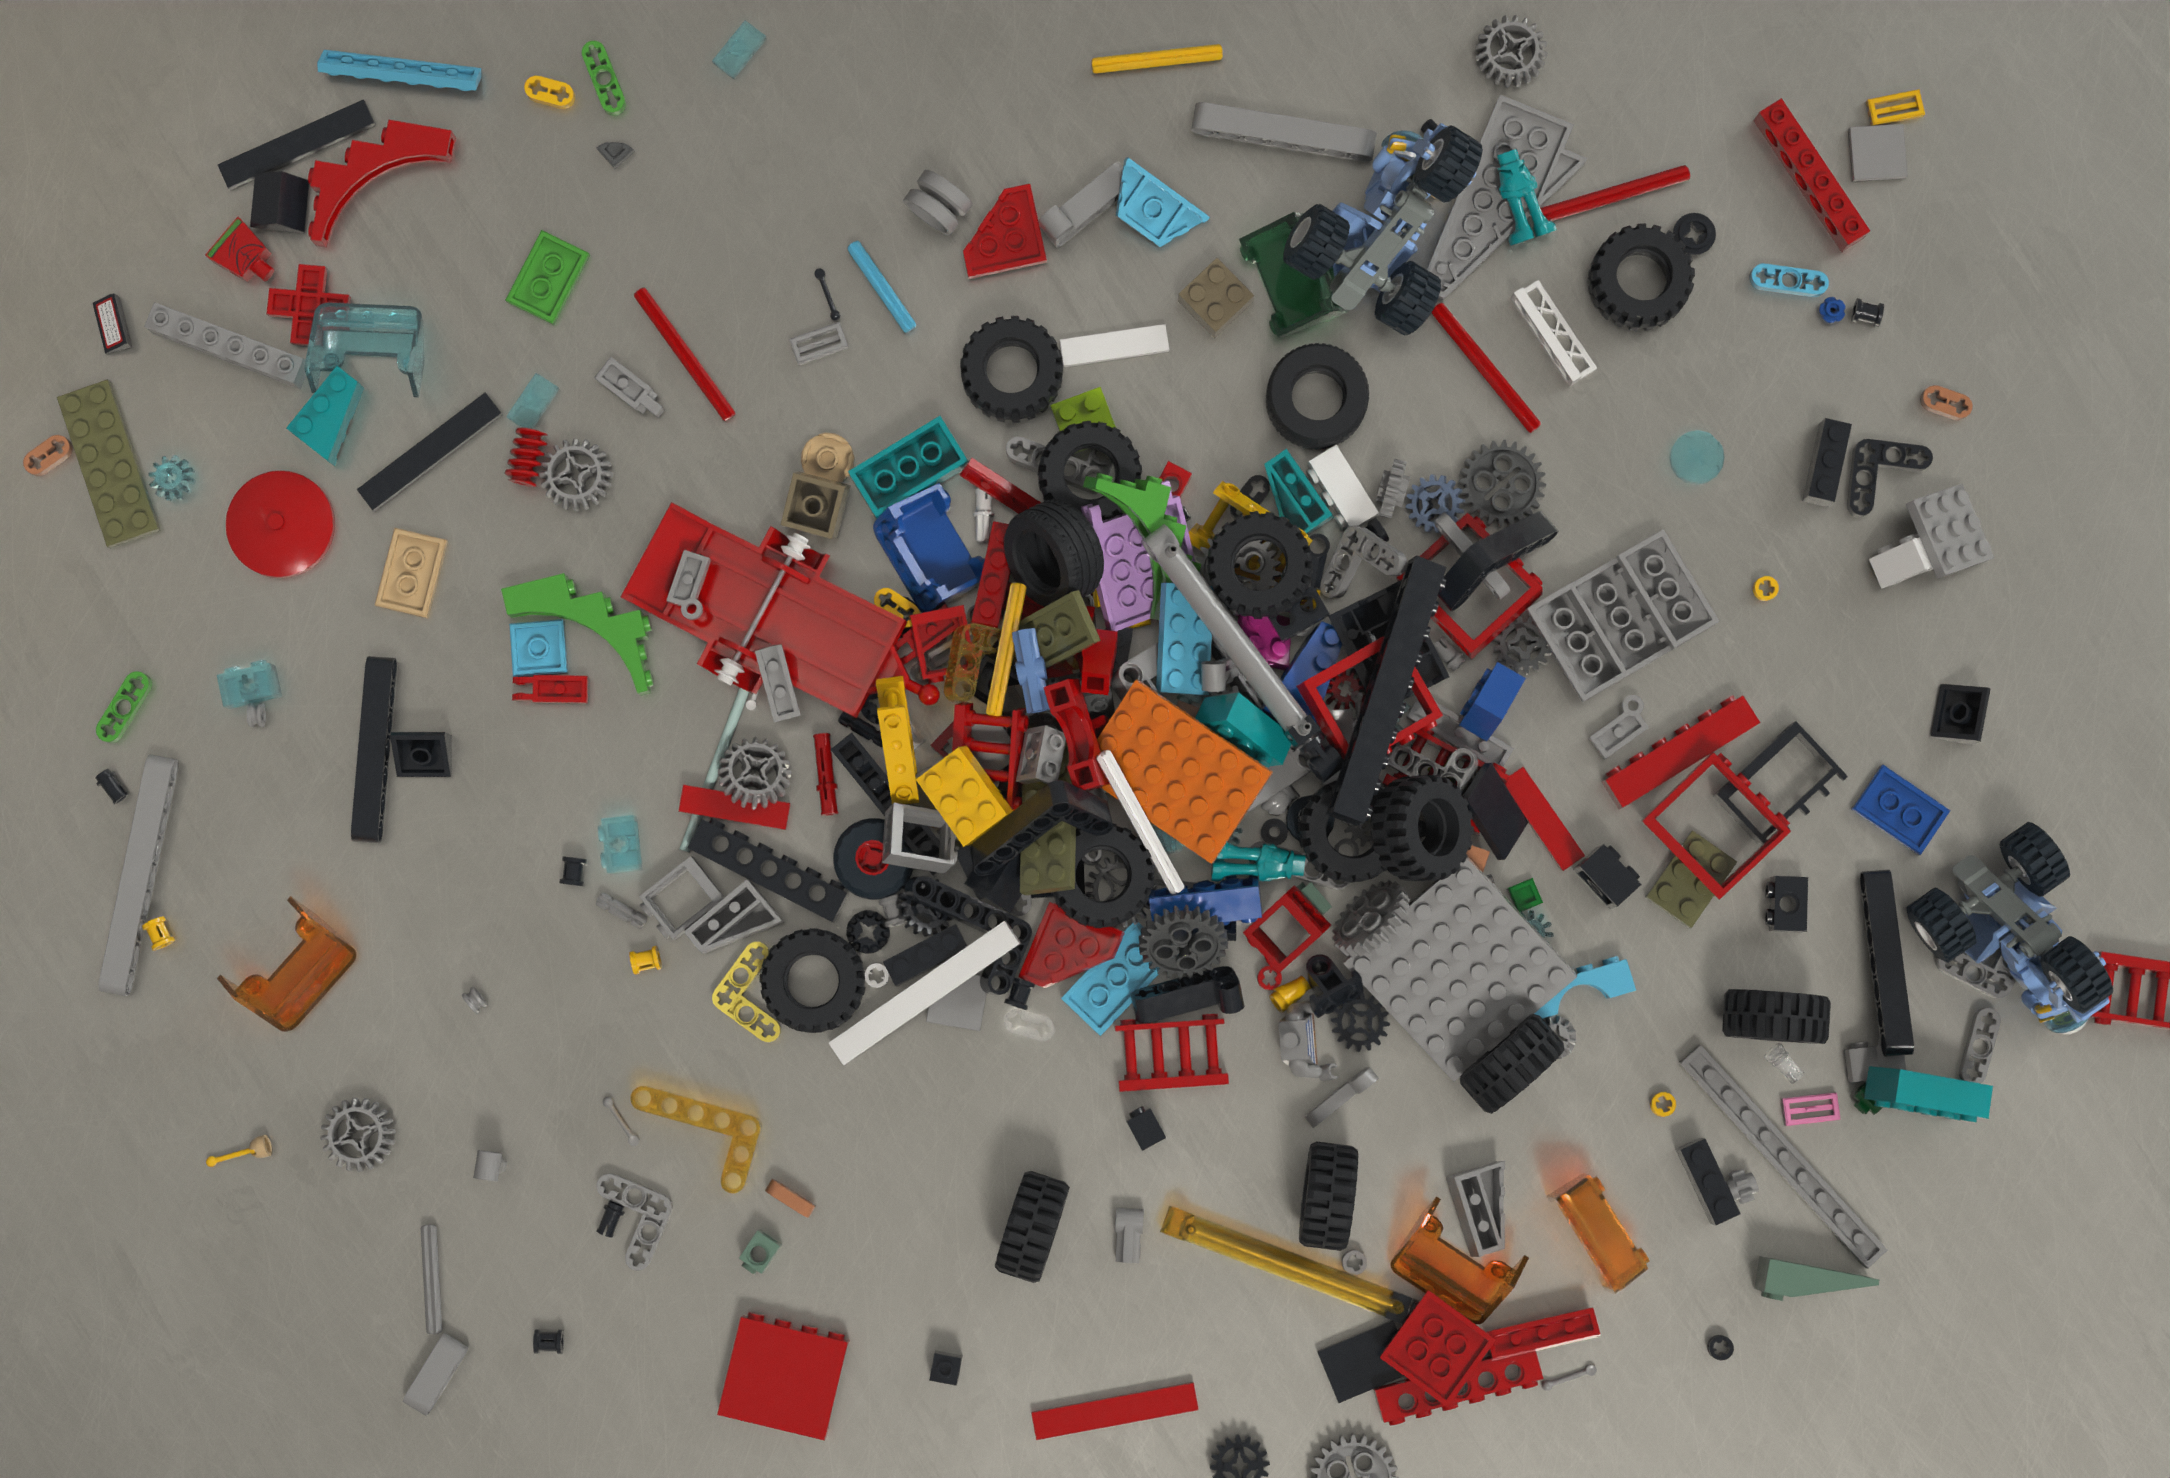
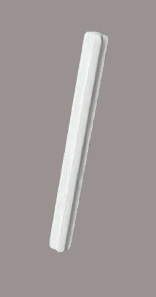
M1105 750L1099 753L1096 759L1140 840L1143 842L1145 849L1149 850L1152 856L1150 858L1168 891L1172 895L1181 892L1184 889V884L1112 752Z

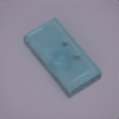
M745 20L712 62L734 79L767 38Z
M535 373L506 416L507 419L521 428L533 429L558 392L559 387Z

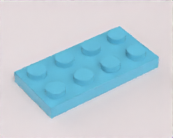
M1161 583L1156 689L1160 693L1209 695L1208 691H1202L1201 663L1211 661L1212 634L1175 584Z
M1139 922L1136 925L1132 923L1124 931L1125 934L1115 958L1088 969L1061 998L1100 1036L1132 1003V992L1147 987L1159 975L1157 974V967L1149 969V962L1144 963L1143 956L1140 955L1139 936L1143 926Z

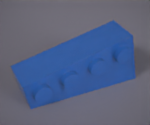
M1323 621L1307 636L1280 678L1306 715L1310 714L1315 722L1313 714L1296 686L1337 662L1342 644L1334 627ZM1330 680L1316 687L1323 701ZM1263 703V705L1259 709L1263 711L1266 715H1268L1271 719H1273L1276 723H1278V721L1275 719V717Z
M1236 875L1226 876L1225 880L1217 884L1204 880L1195 883L1193 888L1188 889L1187 885H1184V889L1181 892L1173 895L1170 894L1167 888L1151 890L1149 895L1152 921H1154L1153 914L1164 915L1163 909H1167L1171 913L1174 906H1177L1179 911H1183L1185 905L1189 906V911H1193L1197 906L1200 908V913L1209 910L1210 917L1217 915L1218 922H1223L1224 926L1228 925L1230 921L1241 920L1242 923H1251L1257 921V918H1262V901L1258 876L1249 875L1248 878L1239 879Z

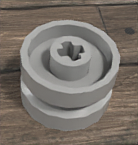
M924 170L917 180L921 190L911 189L903 199V202L925 223L945 235H951L958 226L955 215L965 216L972 207V202L951 182L933 171Z

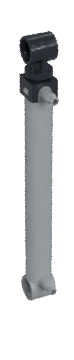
M1163 524L1141 540L1143 547L1150 557L1159 563L1284 729L1285 733L1283 734L1296 749L1303 743L1305 744L1299 751L1302 755L1308 752L1311 756L1307 764L1314 775L1324 783L1339 772L1343 763L1341 755L1331 745H1327L1324 748L1321 742L1325 738L1321 733L1313 738L1321 730L1310 714L1306 715L1181 549L1173 532Z

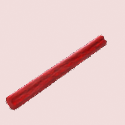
M1686 165L1545 206L1541 208V211L1547 220L1554 221L1688 181L1690 179V171Z
M644 287L634 293L635 299L723 421L730 420L735 415V411L650 293Z
M1444 303L1437 304L1431 312L1432 315L1530 433L1534 432L1541 425L1539 419Z

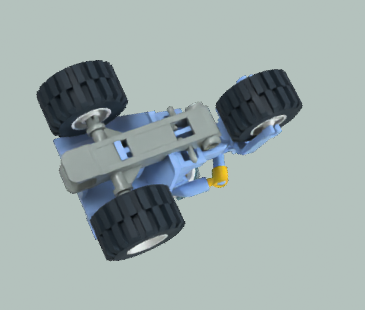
M1442 123L1434 131L1427 129L1423 138L1412 131L1402 130L1393 132L1383 140L1381 144L1382 150L1372 163L1374 174L1365 191L1366 201L1364 209L1383 220L1384 223L1342 202L1333 211L1322 204H1316L1308 209L1296 222L1287 238L1283 252V261L1287 265L1312 280L1320 278L1333 266L1335 277L1330 283V289L1333 291L1331 298L1335 304L1345 310H1353L1369 288L1379 291L1374 311L1375 318L1404 336L1416 331L1427 320L1437 303L1441 290V279L1414 261H1408L1418 250L1416 244L1409 239L1412 238L1416 241L1420 235H1423V229L1434 215V209L1431 208V204L1424 199L1432 195L1445 203L1457 197L1471 184L1472 178L1476 176L1483 152L1480 142L1455 126L1450 125L1447 127Z
M2027 822L2000 841L1999 845L2002 856L2009 867L2004 870V875L1997 878L1977 857L1973 855L1967 856L1953 867V873L1960 879L1958 886L1964 892L1967 901H1960L1958 906L1948 894L1935 887L1906 907L1907 915L1913 929L1922 942L1936 957L1944 962L1949 963L1965 952L1979 964L2001 947L2002 956L2008 964L2010 974L2025 990L2021 995L2023 1004L2050 1031L2072 1034L2081 1030L2090 1016L2109 1004L2108 996L2113 994V986L2104 968L2106 962L2103 958H2099L2097 951L2092 952L2084 943L2072 936H2068L2059 943V938L2062 937V930L2053 921L2050 914L2057 908L2050 904L2043 896L2070 877V869L2066 858L2053 839L2039 826L2032 822Z

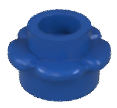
M1828 297L1820 305L1819 313L1823 320L1828 323L1839 322L1845 316L1844 310L1846 306L1842 300Z

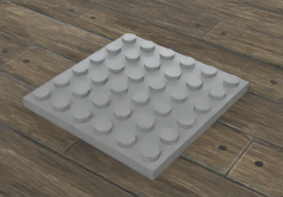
M1467 857L1464 863H1460L1461 867L1457 872L1451 874L1446 879L1436 880L1409 903L1410 908L1405 910L1408 916L1401 919L1403 925L1395 928L1397 933L1390 934L1388 942H1381L1380 949L1373 947L1371 954L1365 951L1362 957L1356 955L1352 958L1349 955L1343 961V964L1351 972L1356 970L1362 977V983L1453 1082L1487 1051L1490 1052L1510 1035V1032L1522 1021L1536 1013L1577 978V973L1469 857Z

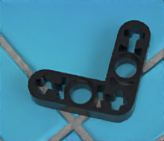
M1863 439L1858 442L1852 453L1847 499L1849 513L1855 517H1864L1872 511L1878 467L1923 471L1933 461L1931 450L1922 445L1874 439ZM1867 445L1868 450L1872 451L1873 454L1867 457L1866 465L1857 466L1858 463L1864 462V453H1861L1860 450ZM1894 448L1898 450L1900 458L1897 462H1890L1886 458L1887 449ZM1906 450L1909 451L1907 456H1916L1921 452V456L1926 458V461L1918 465L1916 459H1908L1906 461L1907 464H1904ZM1859 471H1865L1869 474L1870 483L1868 485H1860L1857 482L1856 475ZM1855 489L1859 491L1869 490V494H1863L1862 502L1867 504V507H1864L1861 511H1858V506L1854 505V502H1857L1860 498V492L1855 493Z

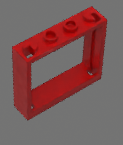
M1468 512L1456 522V525L1462 532L1468 527L1480 540L1490 536L1485 530L1486 525L1477 516L1473 518ZM1442 535L1420 557L1431 561L1450 543ZM1520 558L1506 566L1529 590L1474 640L1439 605L1435 615L1430 617L1471 660L1543 595L1542 581L1533 572L1529 574L1522 567L1524 563ZM1404 573L1396 577L1397 582L1403 579Z
M1383 637L1296 686L1327 741L1337 750L1343 760L1349 744L1316 687L1379 652ZM1414 667L1411 676L1414 677L1411 689L1427 716L1399 731L1393 744H1389L1387 754L1393 751L1390 746L1397 742L1401 746L1415 739L1414 732L1422 729L1423 733L1437 726L1438 724L1435 720L1443 716L1416 667Z
M1712 752L1641 821L1720 900L1775 848L1791 830L1787 827L1790 822L1780 812L1775 815L1768 808L1771 803L1763 794L1759 792L1755 795L1748 788L1752 783L1741 772L1737 776L1729 768L1732 763L1722 753L1717 756ZM1712 764L1777 829L1721 885L1656 820Z

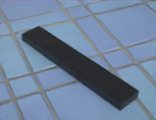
M363 99L217 165L227 188L233 190L255 180V174L273 172L376 126Z
M483 393L356 490L375 512L503 414L487 393Z

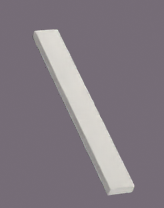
M1003 921L829 1042V1045L841 1063L846 1065L1021 944L1020 940L1007 921Z

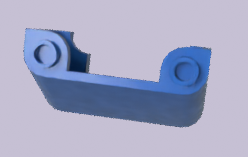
M940 483L889 506L873 524L876 538L922 613L935 611L944 604L950 603L979 586L985 558L981 556L971 557L946 513L949 511L951 498Z

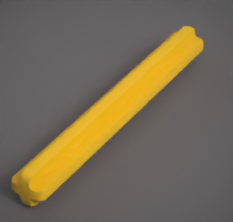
M1220 44L1096 57L1092 59L1091 64L1093 73H1105L1221 60L1223 51Z
M1012 583L1010 586L986 708V714L991 716H1001L1015 650L1012 632L1019 629L1027 589L1026 585L1021 583Z

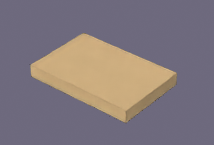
M394 528L375 606L428 619L448 541Z

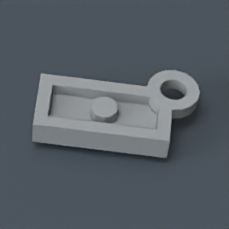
M684 550L666 601L681 606L683 616L689 620H695L703 613V606L698 597L711 559ZM691 604L697 607L696 612L693 614H689L687 611L688 606Z
M1630 695L1626 697L1622 702L1624 713L1588 738L1604 760L1649 728L1640 716L1644 703L1639 696ZM1635 701L1638 705L1637 710L1631 711L1628 708V703Z

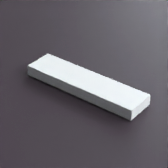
M1166 324L1060 340L1064 367L1170 351Z

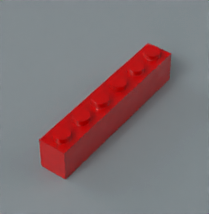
M1734 695L1730 696L1720 703L1722 707L1720 710L1713 713L1709 709L1698 716L1699 723L1692 727L1688 723L1674 731L1676 737L1667 741L1664 737L1651 745L1653 751L1647 755H1644L1641 751L1628 759L1630 762L1629 766L1621 769L1618 765L1605 773L1608 779L1604 780L1602 784L1617 808L1621 809L1760 724L1761 722L1745 697L1741 696L1736 699Z

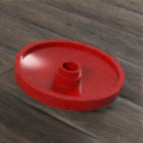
M270 471L250 479L234 495L226 515V535L236 557L249 569L271 578H290L312 569L328 552L335 532L334 511L327 495L313 481L291 471Z

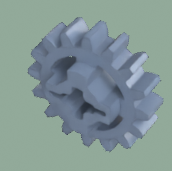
M1431 474L1429 481L1423 477L1420 478L1421 486L1414 484L1411 486L1415 493L1414 495L1407 494L1412 503L1406 505V508L1413 510V513L1408 516L1409 519H1418L1415 524L1416 527L1420 528L1425 524L1426 532H1430L1434 527L1435 532L1440 533L1434 522H1431L1430 519H1433L1435 515H1441L1443 512L1448 514L1455 523L1459 521L1456 515L1457 513H1464V510L1459 508V504L1465 503V499L1458 497L1462 493V489L1453 488L1456 484L1454 480L1446 483V476L1441 475L1437 481L1436 475ZM1432 486H1442L1436 492L1427 490ZM1450 496L1452 497V509L1449 508L1448 499ZM1419 499L1422 500L1423 509L1421 511L1419 509ZM1432 499L1438 500L1439 509L1432 508Z

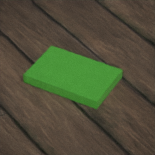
M541 230L505 301L554 325L590 254Z

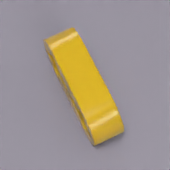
M532 76L525 82V93L534 102L558 109L570 108L575 102L573 89L564 82L542 76ZM540 83L542 89L547 90V93L538 91L537 95H534L531 87H536ZM563 90H566L569 97L564 98L562 102H559L558 96L552 94L553 92L561 94Z
M882 588L875 593L874 604L902 619H904V616L898 612L900 608L906 612H909L910 609L914 610L913 615L920 614L916 605L890 588ZM892 595L891 601L897 606L892 608L886 604L884 607H881L880 596ZM909 620L907 621L905 628H911Z

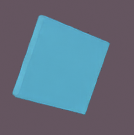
M563 619L509 624L513 677L568 674L565 621Z

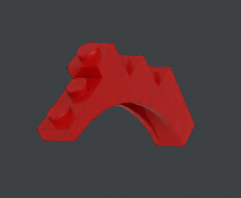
M388 119L387 127L383 128L381 134V142L384 144L379 145L352 140L351 147H347L345 152V163H347V166L315 160L314 168L309 170L308 182L311 188L316 193H319V195H316L314 199L313 209L316 213L314 221H311L309 224L308 235L311 237L310 240L316 246L327 248L332 228L342 209L360 189L376 177L389 170L412 163L429 161L451 163L456 140L452 130Z
M1009 582V583H1008L1007 594H1006V601H1005V611H1006V606H1007V601H1008L1010 586H1011L1012 582ZM1025 594L1021 615L1028 617L1044 608V606L1037 604ZM1086 606L1094 624L1095 607ZM1096 629L1101 641L1080 651L1074 657L1078 662L1082 677L1081 692L1109 695L1117 651L1118 631Z

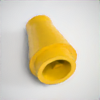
M1300 976L1273 989V993L1269 995V998L1275 1008L1280 1013H1283L1291 1004L1297 1003L1311 987L1308 981L1303 976Z

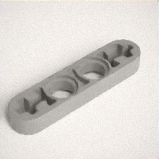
M1445 512L1433 520L1436 528L1460 556L1473 545ZM1496 570L1488 574L1482 581L1499 600L1511 592L1507 583Z

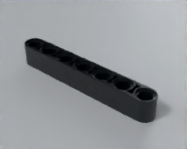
M368 656L365 663L351 822V840L353 842L381 843L383 836L391 744L390 733L392 732L397 675L396 658Z
M1890 870L1862 871L1860 873V887L1882 1053L1884 1057L1913 1055L1914 1040L1892 874Z

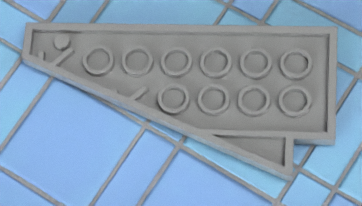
M1499 96L1480 141L1483 152L1476 176L1472 178L1471 184L1457 196L1427 268L1428 271L1441 279L1439 299L1444 300L1515 231V221L1507 199H1502L1499 191L1500 171L1497 168L1500 165L1497 155L1517 149L1520 160H1525L1523 164L1528 168L1530 174L1535 177L1538 187L1534 191L1541 207L1587 160V158L1564 149L1574 124L1505 96ZM1522 197L1521 202L1523 205L1526 218L1528 219L1531 216V214L1529 212L1528 206L1524 198Z

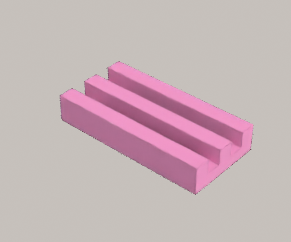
M1837 1092L1781 1099L1785 1126L1841 1120ZM1832 1099V1104L1792 1109L1789 1106L1790 1103ZM1833 1109L1834 1115L1791 1120V1114Z

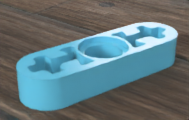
M1765 263L1757 265L1749 276L1751 285L1758 290L1807 297H1819L1829 286L1828 277L1821 271ZM1761 270L1765 271V276L1774 277L1775 272L1779 273L1776 278V285H1773L1775 279H1766L1764 283H1761L1760 278L1756 277V275ZM1789 273L1796 278V285L1794 287H1786L1782 283V276ZM1802 276H1805L1804 282H1812L1814 278H1817L1818 283L1822 284L1817 290H1813L1814 287L1811 284H1804L1803 289L1799 288L1802 284Z

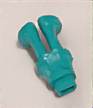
M1517 149L1497 155L1500 165L1497 168L1500 171V195L1502 199H1507L1515 221V231L1508 237L1510 246L1556 231L1555 223L1547 220L1541 211L1534 191L1538 187L1537 182L1525 164H1523L1525 160H1520ZM1522 197L1524 198L1528 206L1529 212L1531 214V218L1533 221V231L1527 221L1523 209V205L1521 202Z
M1227 842L1214 863H1212L1211 881L1218 882L1230 875L1258 876L1260 881H1271L1286 877L1291 879V875L1304 876L1306 856L1294 854L1293 850H1290L1289 855L1288 850L1278 848L1274 844L1264 843L1261 847H1238ZM1223 859L1254 860L1256 863H1230Z

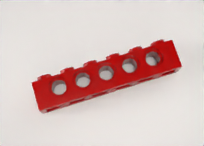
M1779 99L1760 111L1753 121L1840 251L1843 252L1864 239L1870 232V229L1783 99Z
M1534 1351L1492 1361L1491 1356L1484 1357L1466 1381L1465 1390L1456 1395L1448 1408L1438 1400H1427L1425 1391L1408 1378L1379 1386L1373 1390L1382 1421L1384 1423L1389 1422V1425L1392 1426L1405 1422V1417L1415 1415L1416 1418L1429 1416L1432 1414L1431 1410L1442 1407L1443 1411L1459 1407L1458 1402L1468 1400L1469 1404L1485 1400L1484 1395L1495 1393L1496 1396L1511 1393V1388L1521 1385L1522 1389L1535 1387L1538 1385L1537 1381L1544 1378L1537 1353ZM1511 1364L1517 1365L1519 1369L1518 1375L1513 1379L1506 1378V1367ZM1482 1372H1490L1492 1382L1488 1386H1481L1478 1382L1479 1375ZM1405 1393L1411 1394L1413 1397L1412 1405L1408 1408H1402L1398 1403L1399 1397Z

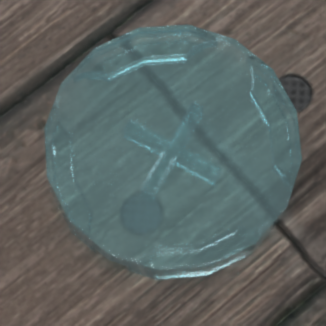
M1699 430L1687 432L1678 438L1672 446L1670 453L1671 468L1676 476L1684 482L1694 485L1704 484L1714 479L1723 468L1725 458L1720 442L1710 433Z

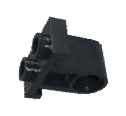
M1323 954L1312 956L1306 963L1310 987L1318 996L1316 997L1315 994L1309 996L1312 1012L1317 1018L1324 1014L1332 1013L1338 1006L1347 1001L1355 1000L1364 992L1362 977L1356 970L1351 972L1352 978L1347 980L1335 963Z

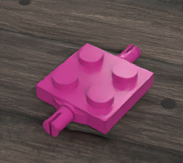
M1238 614L1239 626L1269 666L1285 670L1289 666L1291 638L1282 643L1268 617L1254 619L1251 616L1244 617ZM1277 616L1276 620L1280 625L1287 626L1290 624L1288 617Z

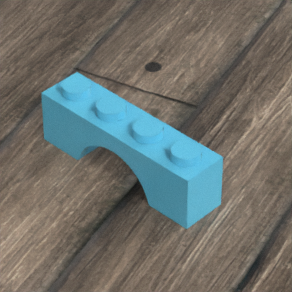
M1618 956L1602 960L1603 966L1594 969L1592 964L1576 968L1577 978L1534 1014L1539 1015L1542 1019L1557 1015L1563 995L1577 985L1592 986L1599 990L1606 999L1636 991L1627 959L1619 961Z

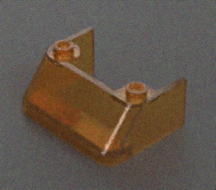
M291 896L287 901L301 915L296 922L295 931L303 940L268 980L261 975L255 974L247 977L237 986L221 974L217 978L235 1001L284 1032L291 1031L300 1024L356 959L355 949L317 914Z
M1583 1173L1546 1197L1549 1201L1558 1205L1606 1283L1602 1285L1604 1290L1617 1294L1648 1270L1647 1263L1650 1260L1641 1247L1637 1249L1602 1194L1605 1188L1596 1176L1592 1179L1589 1174Z
M1436 1196L1420 1215L1390 1263L1391 1269L1395 1274L1422 1292L1426 1293L1427 1290H1430L1473 1323L1482 1324L1514 1289L1529 1257L1524 1255L1513 1268L1505 1262L1497 1260L1490 1261L1485 1267L1440 1238L1443 1232V1225L1437 1217L1433 1216L1441 1200Z

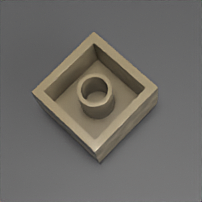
M1218 258L1178 294V302L1214 339L1243 313L1254 300V295Z
M800 471L794 472L780 525L829 539L837 538L851 485Z

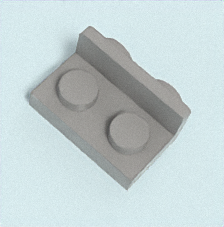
M1046 725L1027 729L1016 777L1017 782L1022 784L1036 782L1049 784L1058 780L1066 742L1063 732Z

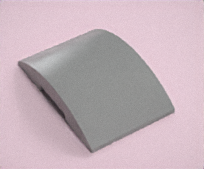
M1664 529L1526 609L1582 702L1720 622Z

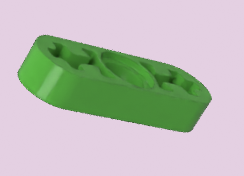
M589 41L582 48V57L600 103L607 114L612 116L620 115L626 108V100L608 54L602 43ZM595 48L597 52H600L598 53V58L601 65L596 66L592 56L588 57L591 55V49ZM601 72L611 74V80L606 85H601L597 82V76ZM611 90L615 99H620L617 102L616 108L607 105L610 103L607 91Z
M135 671L125 678L96 726V734L100 740L115 743L122 738L152 689V681L148 675ZM143 678L141 683L144 684V687L142 689L137 688L133 695L138 697L137 700L124 695L126 691L129 693L134 691L135 685L132 684L134 679L140 680ZM122 700H128L131 704L129 713L125 715L119 714L117 710V705ZM112 714L124 720L122 724L116 721L113 726V730L116 731L115 734H109L106 737L105 726H112L115 719L110 718Z

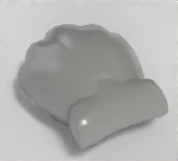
M1290 785L1264 802L1261 807L1263 810H1267L1269 814L1280 815L1289 808L1293 800L1300 797V794Z

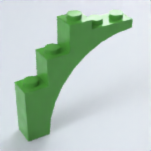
M1097 473L1096 478L1085 477L1083 487L1102 494L1118 505L1132 520L1142 539L1165 524L1176 536L1180 547L1182 546L1186 525L1177 523V517L1165 515L1171 487L1162 485L1163 479L1147 476L1146 480L1135 479L1134 483L1120 480V484L1112 482V476ZM1186 554L1200 572L1201 563L1192 561L1193 556ZM1149 555L1153 573V602L1150 618L1159 620L1161 583L1173 582L1159 563L1155 562Z
M565 573L501 589L507 615L511 618L530 615L555 616L579 623L599 634L621 656L631 673L637 693L640 696L651 694L650 686H654L651 671H646L643 660L648 659L645 645L639 644V641L649 639L648 632L652 631L649 616H644L641 610L611 617L610 614L614 613L611 597L606 598V595L601 591L573 598V595H577L573 579L569 580Z

